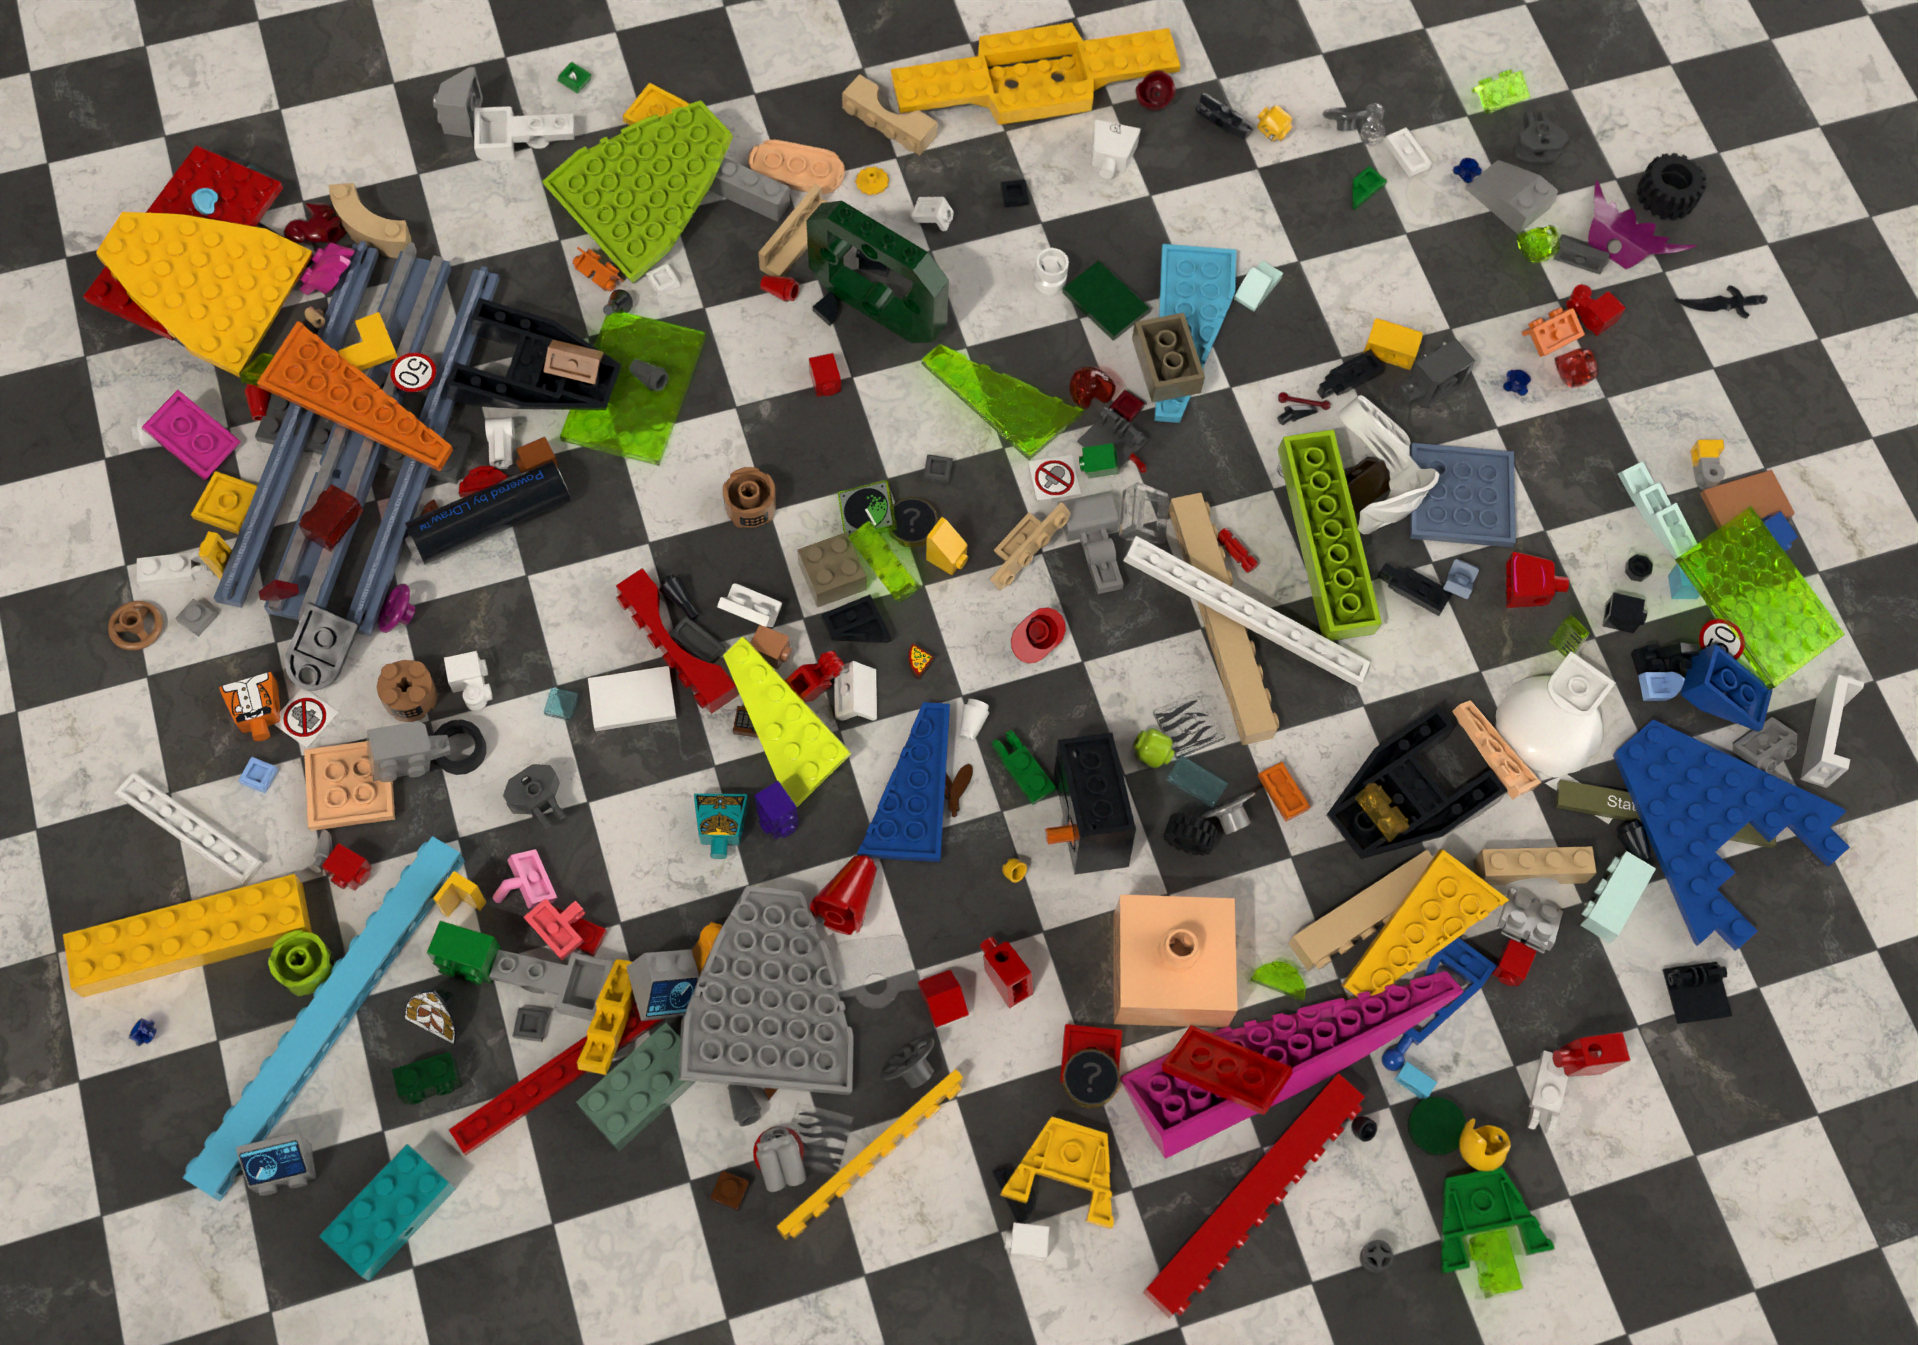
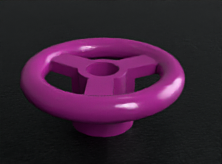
M399 584L387 597L378 621V627L382 633L392 631L398 623L407 625L411 621L415 613V606L409 603L410 588L407 584Z

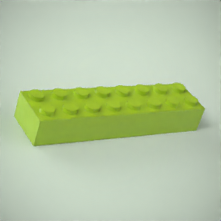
M1334 430L1284 436L1277 450L1321 634L1330 641L1374 635L1382 625L1360 533L1357 529L1358 525Z

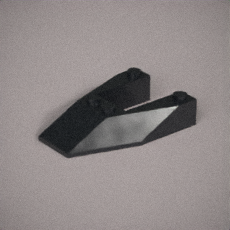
M479 298L471 318L472 335L515 347L516 350L506 377L454 362L446 383L447 399L475 407L540 410L607 409L621 369L620 363L603 353L595 384L545 373L543 371L547 350L552 340L600 350L554 320Z
M1438 706L1374 748L1327 813L1328 819L1360 859L1443 837L1499 803L1508 790L1491 770H1488L1447 798L1420 765L1417 759L1445 741L1455 728Z

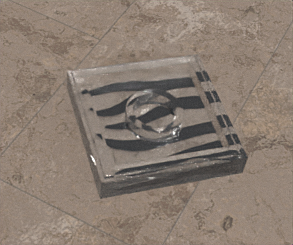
M1202 690L1153 710L1152 714L1162 733L1172 739V749L1175 751L1174 756L1176 760L1225 740L1226 735Z
M797 1103L789 1134L791 1139L797 1144L803 1167L832 1175L838 1173L853 1123V1117Z

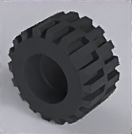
M1665 153L1661 157H1655L1647 166L1638 184V200L1644 204L1643 208L1646 211L1650 210L1651 215L1654 217L1658 215L1663 220H1666V218L1676 220L1677 217L1682 219L1687 214L1689 215L1706 188V176L1701 173L1703 171L1701 166L1695 165L1696 161L1687 159L1688 156L1682 155V157L1678 156L1677 153H1672L1671 156ZM1666 184L1672 185L1676 189H1672L1668 187Z

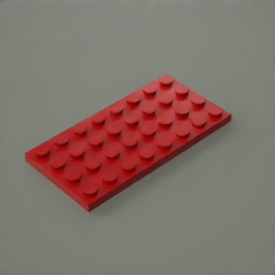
M196 145L146 213L182 214L256 227L282 191L283 186L281 182ZM199 189H212L218 196V200L214 203V212L210 215L201 214L193 204L192 194ZM107 266L104 267L83 295L86 302L167 339L172 341L175 339L162 324L151 318L130 298L126 289L113 277Z

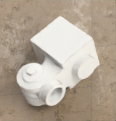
M477 651L444 658L448 683L453 693L464 690L463 699L470 710H482L488 700H493L490 684H485L484 676L488 675L485 659L480 660Z

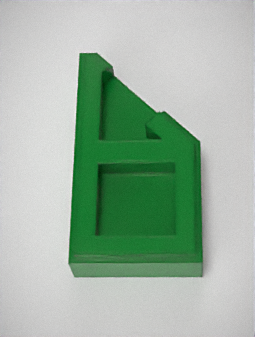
M1368 166L1353 178L1351 186L1352 208L1354 210L1386 185L1387 180L1371 166Z

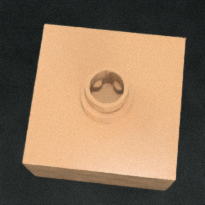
M1120 894L1113 914L1114 1024L1228 1027L1237 1013L1235 898Z

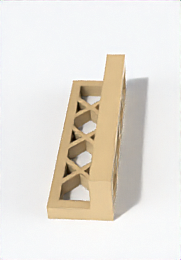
M815 184L759 251L761 271L770 276L784 277L808 248L806 220L821 203L827 202L822 199V189L820 186Z

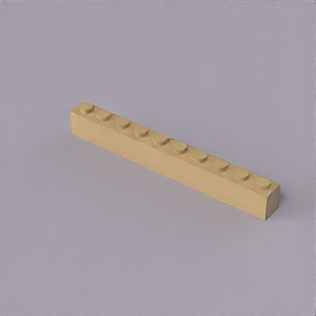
M1202 493L1172 498L1168 512L1184 562L1232 587V574L1230 570H1226L1224 565V550L1218 546L1216 540L1218 539L1217 528L1215 524H1211L1209 518L1211 515L1209 503L1207 501L1204 502ZM1197 601L1241 744L1247 745L1273 739L1277 728H1279V720L1277 714L1272 713L1270 707L1271 695L1268 688L1264 689L1262 683L1263 670L1260 664H1256L1254 658L1256 655L1255 645L1252 640L1249 641L1246 633L1248 628Z

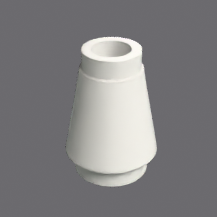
M968 699L967 704H964L959 735L961 738L975 741L989 715L988 704L975 699Z

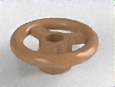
M132 601L120 606L112 614L108 623V633L112 642L122 649L132 651L150 646L157 640L163 629V618L157 607L145 601ZM148 612L152 614L155 621L154 629L150 635L144 630V619ZM130 631L133 634H137L142 641L127 642L122 640L118 633Z

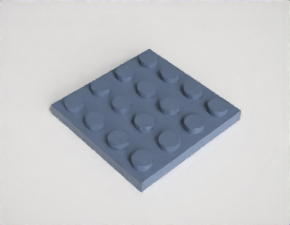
M1411 443V458L1420 469H1435L1439 473V479L1436 485L1423 498L1422 503L1417 509L1410 513V539L1513 548L1516 544L1514 451Z

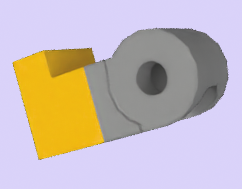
M1697 440L1690 450L1695 481L1702 490L1718 486L1725 476V471L1720 465L1719 455L1725 449L1723 440Z

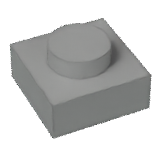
M193 598L175 619L179 624L199 637L217 616L213 611Z

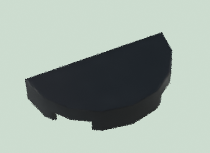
M1001 1168L992 1171L1001 1191L1015 1170ZM1031 1186L1026 1203L1004 1197L1016 1222L1020 1224L1025 1222L1034 1208L1035 1193L1033 1186Z

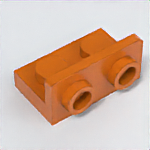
M1562 307L1552 310L1548 313L1549 317L1543 320L1542 317L1528 323L1529 328L1522 331L1523 336H1531L1540 357L1546 356L1585 335L1573 308L1563 310Z

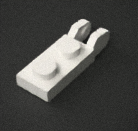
M199 551L137 558V583L141 587L194 581V579L211 577L214 573L207 565L194 566V564L205 563L199 557Z
M1544 1050L1540 1056L1529 1107L1531 1109L1527 1128L1535 1130L1539 1123L1540 1112L1543 1111L1548 1113L1545 1134L1553 1135L1557 1126L1558 1115L1561 1112L1568 1076L1565 1075L1563 1067L1557 1068L1554 1065L1553 1053Z

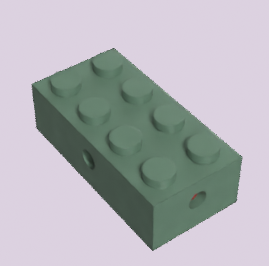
M664 1023L576 1102L580 1110L618 1152L696 1082L678 1080L680 1037L667 1023Z

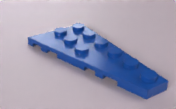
M922 703L911 728V733L905 747L901 751L898 763L887 783L874 818L857 852V856L865 855L874 859L940 862L950 704Z

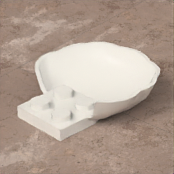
M1570 652L1552 676L1524 678L1509 688L1506 698L1496 710L1495 729L1529 769L1540 771L1554 778L1577 772L1588 763L1589 758L1595 755L1602 746L1603 725L1597 707L1616 682L1573 652Z

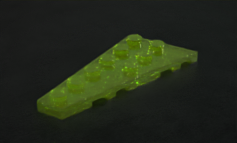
M941 344L922 358L921 364L1029 461L1083 415L1084 409L1077 406L1073 408L1062 403L1063 400L1058 397H1049L1039 392V389L1005 373L1001 375L990 370L991 367L983 363L979 365L967 359V356Z

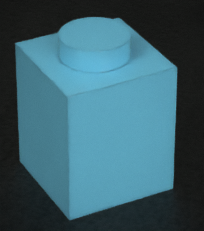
M1678 562L1668 575L1671 599H1698L1708 587L1704 562Z

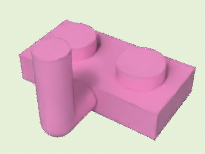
M534 849L511 855L507 861L514 874V878L506 879L500 884L493 895V900L496 903H502L510 890L520 888L528 909L535 908L545 898L550 903H554L557 896L537 850Z

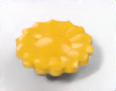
M876 166L872 168L866 167V169L860 170V173L856 175L855 183L857 184V189L861 190V193H866L869 196L878 195L888 187L889 178L887 177L888 174L883 172L881 168L878 169Z

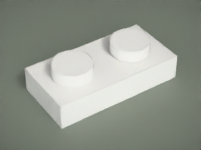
M1407 127L1386 136L1385 144L1409 178L1430 169L1432 162Z

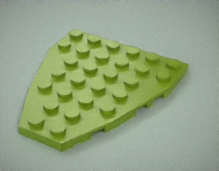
M701 100L691 103L687 107L672 109L671 114L661 117L656 114L622 129L621 134L611 139H608L606 136L600 139L601 143L589 149L585 146L577 150L542 181L544 186L632 283L637 281L671 251L711 187L733 139L732 133Z

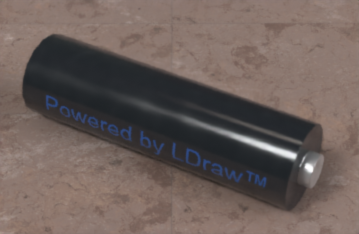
M549 460L405 522L410 536L405 538L412 555L419 553L424 565L570 502L569 492L557 466L552 460Z

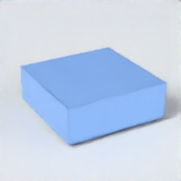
M251 757L238 781L242 785L266 794L279 769L272 764Z

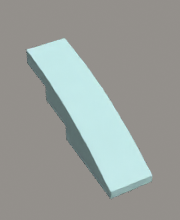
M1643 461L1618 473L1630 498L1644 520L1676 561L1700 549L1677 503L1671 505L1661 483L1655 484Z

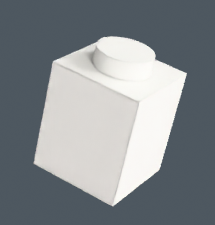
M1013 1223L1012 1231L1006 1230L1005 1249H1010L1009 1258L1045 1262L1048 1250L1049 1227Z

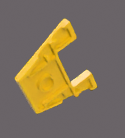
M1051 1117L1002 1189L1000 1195L1026 1203L1035 1174L1080 1187L1092 1192L1085 1222L1111 1230L1114 1225L1111 1207L1112 1192L1110 1191L1108 1134Z

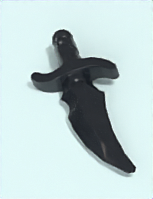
M1729 285L1726 290L1733 297L1718 295L1703 299L1675 298L1674 300L1685 307L1700 311L1714 312L1722 309L1730 311L1735 308L1740 317L1747 319L1750 314L1744 310V306L1765 304L1768 298L1763 294L1760 296H1743L1736 287Z

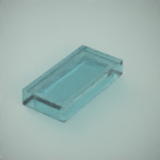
M1182 755L1166 779L1214 808L1228 785L1227 782Z

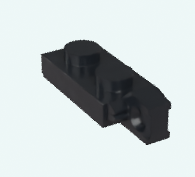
M1368 350L1330 370V373L1324 378L1325 381L1319 384V389L1316 392L1321 399L1331 396L1334 392L1337 396L1345 394L1383 374L1385 367L1374 353Z
M1385 563L1378 574V578L1386 582L1388 587L1393 589L1392 591L1437 616H1440L1452 595L1451 592L1444 590L1442 585L1408 566L1406 568L1399 566L1397 569Z

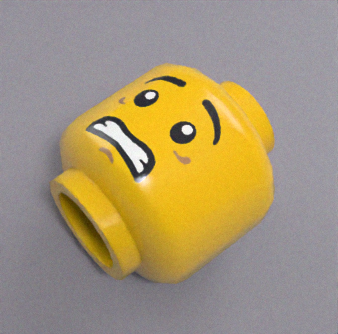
M1274 105L1270 109L1266 106L1257 116L1260 120L1257 124V129L1270 141H1276L1277 139L1281 141L1293 128L1291 125L1292 117L1278 105Z

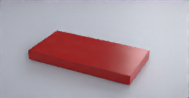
M1193 1025L1189 1026L1161 1065L1162 1071L1262 1115L1266 1114L1293 1074L1291 1066Z

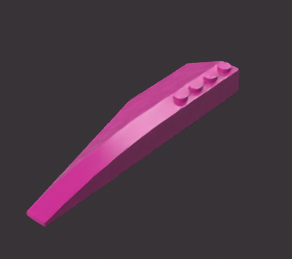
M1447 971L1413 979L1411 984L1397 986L1393 984L1386 986L1385 991L1370 996L1369 991L1358 993L1357 998L1345 1001L1344 998H1339L1300 1008L1298 1013L1284 1015L1280 1013L1272 1015L1271 1020L1256 1023V1020L1245 1022L1244 1027L1231 1030L1229 1026L1221 1028L1212 1034L1292 1067L1293 1074L1270 1106L1272 1107L1332 1076L1392 1041L1463 993V989ZM1169 1054L1120 1077V1081L1149 1136L1165 1159L1257 1114L1253 1110L1163 1072L1161 1065Z

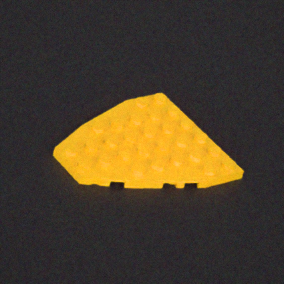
M121 212L96 251L97 257L104 266L109 268L113 277L122 284L130 298L151 318L162 324L173 338L176 337L190 354L238 377L242 375L313 256L311 250L264 228L182 214Z

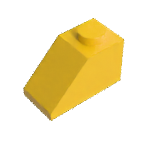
M941 517L927 536L926 560L948 574L953 575L957 569L961 570L965 566L969 558L967 556V543L951 524Z

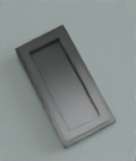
M687 616L668 633L680 648L693 657L707 663L714 664L726 652L724 645Z

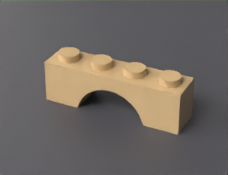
M860 74L842 93L843 109L848 114L855 115L869 127L876 128L887 138L902 144L908 151H913L920 156L937 137V121L919 110L903 115L885 110L879 103V86Z
M1592 847L1482 849L1474 859L1476 875L1491 886L1507 885L1518 880L1530 878L1554 879L1559 884L1587 883L1596 874Z

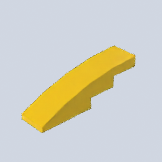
M616 959L596 1000L597 1010L587 1030L588 1040L577 1061L579 1070L606 1075L635 999L626 968L632 963L631 961Z

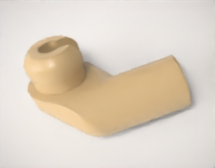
M313 307L306 308L304 313L306 319L314 327H322L325 324L323 310H315Z

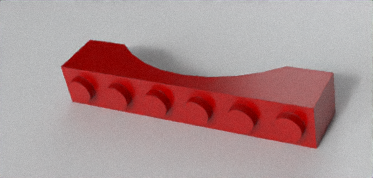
M643 568L616 585L618 592L616 600L624 610H630L633 614L631 618L634 624L640 630L642 628L645 629L649 634L646 637L654 649L660 648L664 653L662 658L670 669L675 667L679 672L678 678L686 689L690 687L694 691L695 695L693 697L702 709L706 707L712 714L738 696L735 683L720 665L707 663L693 657L681 649L669 636L660 618L658 587Z

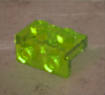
M1512 68L1498 73V79L1492 80V76L1478 81L1479 86L1471 89L1472 93L1479 92L1485 114L1530 98L1522 70L1513 73Z

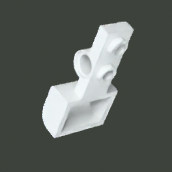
M511 106L474 108V149L476 156L484 161L513 160L514 142H527L530 147L541 149L548 146L549 141L574 140L573 114L514 116Z

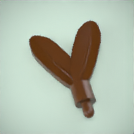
M970 764L960 768L953 783L946 773L944 797L948 800V808L952 813V817L957 816V811L960 810L959 799L971 781L973 768Z

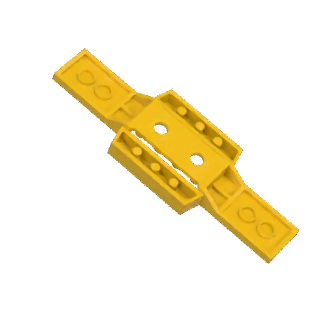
M1072 23L979 36L978 56L890 69V76L899 114L971 103L989 108L997 124L1002 125L1092 111L1093 91L1110 82L1146 77V75L1155 70H1162L1167 74L1180 72L1181 65L1170 28L1082 40ZM1064 56L1057 60H1044V58ZM1043 59V60H1040V61H1038V62H1036V63H1030V64L1018 63V64H1016L1015 66H1010V67H1003V68H1002V67L996 66V65H1003V64H1010V63H1017V62H1023V61ZM1059 73L1064 76V80L1056 82L1051 76ZM1013 80L1018 83V86L1014 89H1009L1005 86V83Z

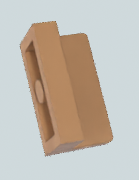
M552 340L548 346L543 372L595 384L604 352Z

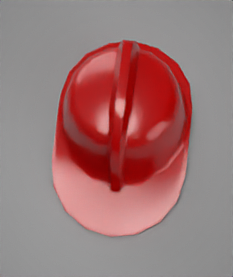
M1049 607L1039 608L1028 615L1017 625L1012 633L1011 649L1014 655L1020 661L1027 664L1037 663L1046 657L1064 638L1066 627L1062 615Z

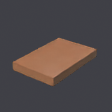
M1772 470L1708 488L1700 494L1722 538L1751 530L1749 527L1770 513L1781 511L1786 519L1791 518L1795 514Z

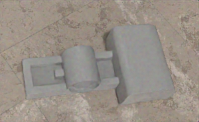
M1108 491L1059 501L1057 506L1062 502L1071 513L1068 522L1063 527L1067 542L1080 539L1097 594L1123 589L1124 583L1116 562L1115 546L1113 540L1107 534L1116 532L1119 524V517L1111 493Z
M498 949L489 977L491 980L520 986L522 989L532 993L558 995L555 1009L558 1013L592 1021L597 1010L596 1000L614 963L571 952L568 965H562Z

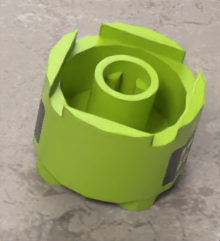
M295 930L284 934L272 947L271 958L269 957L268 960L271 974L287 991L294 993V995L303 996L314 993L321 983H325L332 974L331 970L335 964L332 952L314 933Z

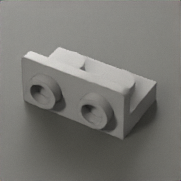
M1772 717L1764 722L1761 731L1753 730L1733 744V752L1752 766L1771 773L1777 765L1786 759H1791L1797 751V733Z

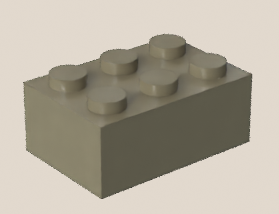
M1179 313L1135 322L1132 341L1151 402L1201 393L1205 376L1185 314Z

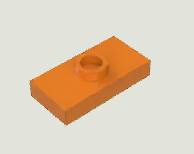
M1283 762L1258 774L1257 777L1285 822L1309 811L1310 805Z

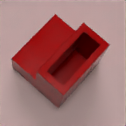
M950 969L917 982L921 996L927 1005L931 1021L936 1028L969 1015L961 986Z

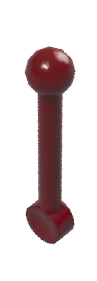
M1281 392L1278 395L1280 403L1290 401L1318 406L1323 410H1328L1331 407V403L1327 400L1319 402L1288 396L1285 392Z

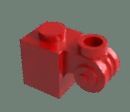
M1579 284L1573 289L1569 300L1566 301L1567 309L1573 308L1575 313L1577 312L1581 316L1580 320L1584 323L1585 327L1596 336H1599L1619 321L1626 307L1609 291L1596 300L1590 298L1592 294L1591 288L1587 285Z
M834 650L822 653L818 659V664L801 665L785 679L787 684L804 702H811L818 698L832 685L830 680L834 677L837 678L843 671L845 665L837 657V653Z

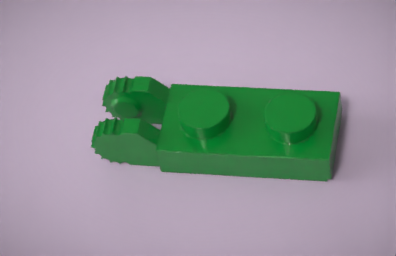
M1010 730L1005 733V736L1015 752L1008 755L1006 748L998 739L991 742L992 747L1002 760V765L1032 805H1035L1055 792L1056 787L1025 745L1022 746L1019 738Z

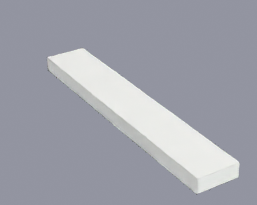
M134 771L114 792L119 798L244 886L263 866L262 861Z

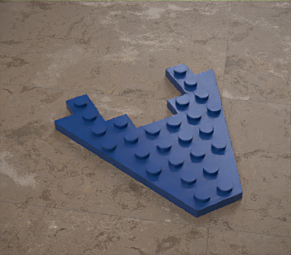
M1652 720L1613 754L1696 946L1716 931L1736 951L1758 932L1717 890L1736 872L1716 851L1747 823H1750L1768 842L1788 827L1827 867L1850 848L1830 828L1833 823L1847 812L1844 808L1658 721Z

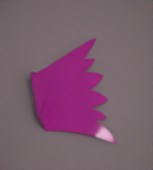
M1596 179L1594 217L1589 230L1588 244L1595 249L1610 253L1607 249L1608 241L1611 239L1619 240L1622 246L1621 250L1618 253H1610L1609 258L1623 268L1628 269L1638 264L1649 254H1669L1697 246L1666 243L1669 240L1668 237L1653 235L1656 224H1637L1633 209L1619 213L1614 201L1607 204L1600 184Z

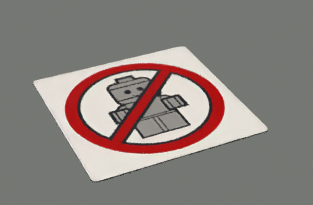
M301 688L280 711V722L274 725L308 748L339 712L309 690Z

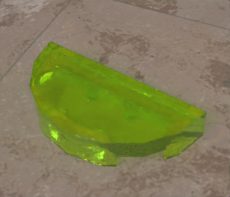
M1273 961L1272 963L1264 964L1256 969L1250 979L1251 982L1298 1000L1304 1001L1306 986L1303 983V979L1298 974V970L1288 963Z

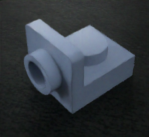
M1455 559L1444 581L1443 589L1468 599L1479 568Z

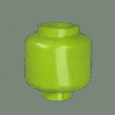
M1150 728L1146 731L1141 730L1132 745V749L1135 750L1134 755L1136 759L1152 768H1159L1163 763L1167 765L1175 753L1172 749V739L1155 728Z

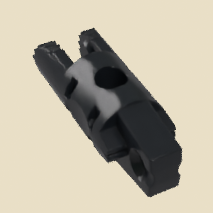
M1207 93L1201 95V104L1196 109L1199 115L1227 133H1231L1243 140L1252 133L1254 126L1243 118L1241 114Z

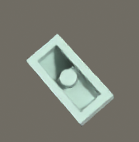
M1262 260L1257 268L1253 266L1250 268L1234 299L1250 310L1255 311L1282 279L1283 273Z

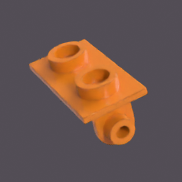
M577 247L582 254L580 257L576 256L573 259L572 264L574 268L588 278L595 271L596 274L591 280L604 291H613L616 287L615 281L617 279L624 282L617 275L619 270L607 262L604 266L599 262L601 257L590 248L585 252L580 247Z

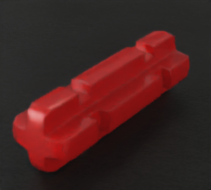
M1227 528L1219 531L1218 539L1216 540L1222 546H1226V551L1237 563H1242L1241 567L1247 573L1253 571L1257 567L1258 561L1252 555H1248L1249 551L1237 538H1232L1233 534Z

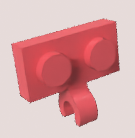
M545 898L524 916V919L561 961L584 942L570 926V924L577 922L586 914L576 901L559 914Z

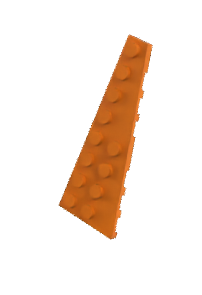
M297 321L257 382L260 388L438 471H441L453 452V448L448 442L431 428L420 422L414 414L403 408L392 396L390 397L375 382L353 364L351 365L336 350L330 348L319 336L313 334L299 321Z

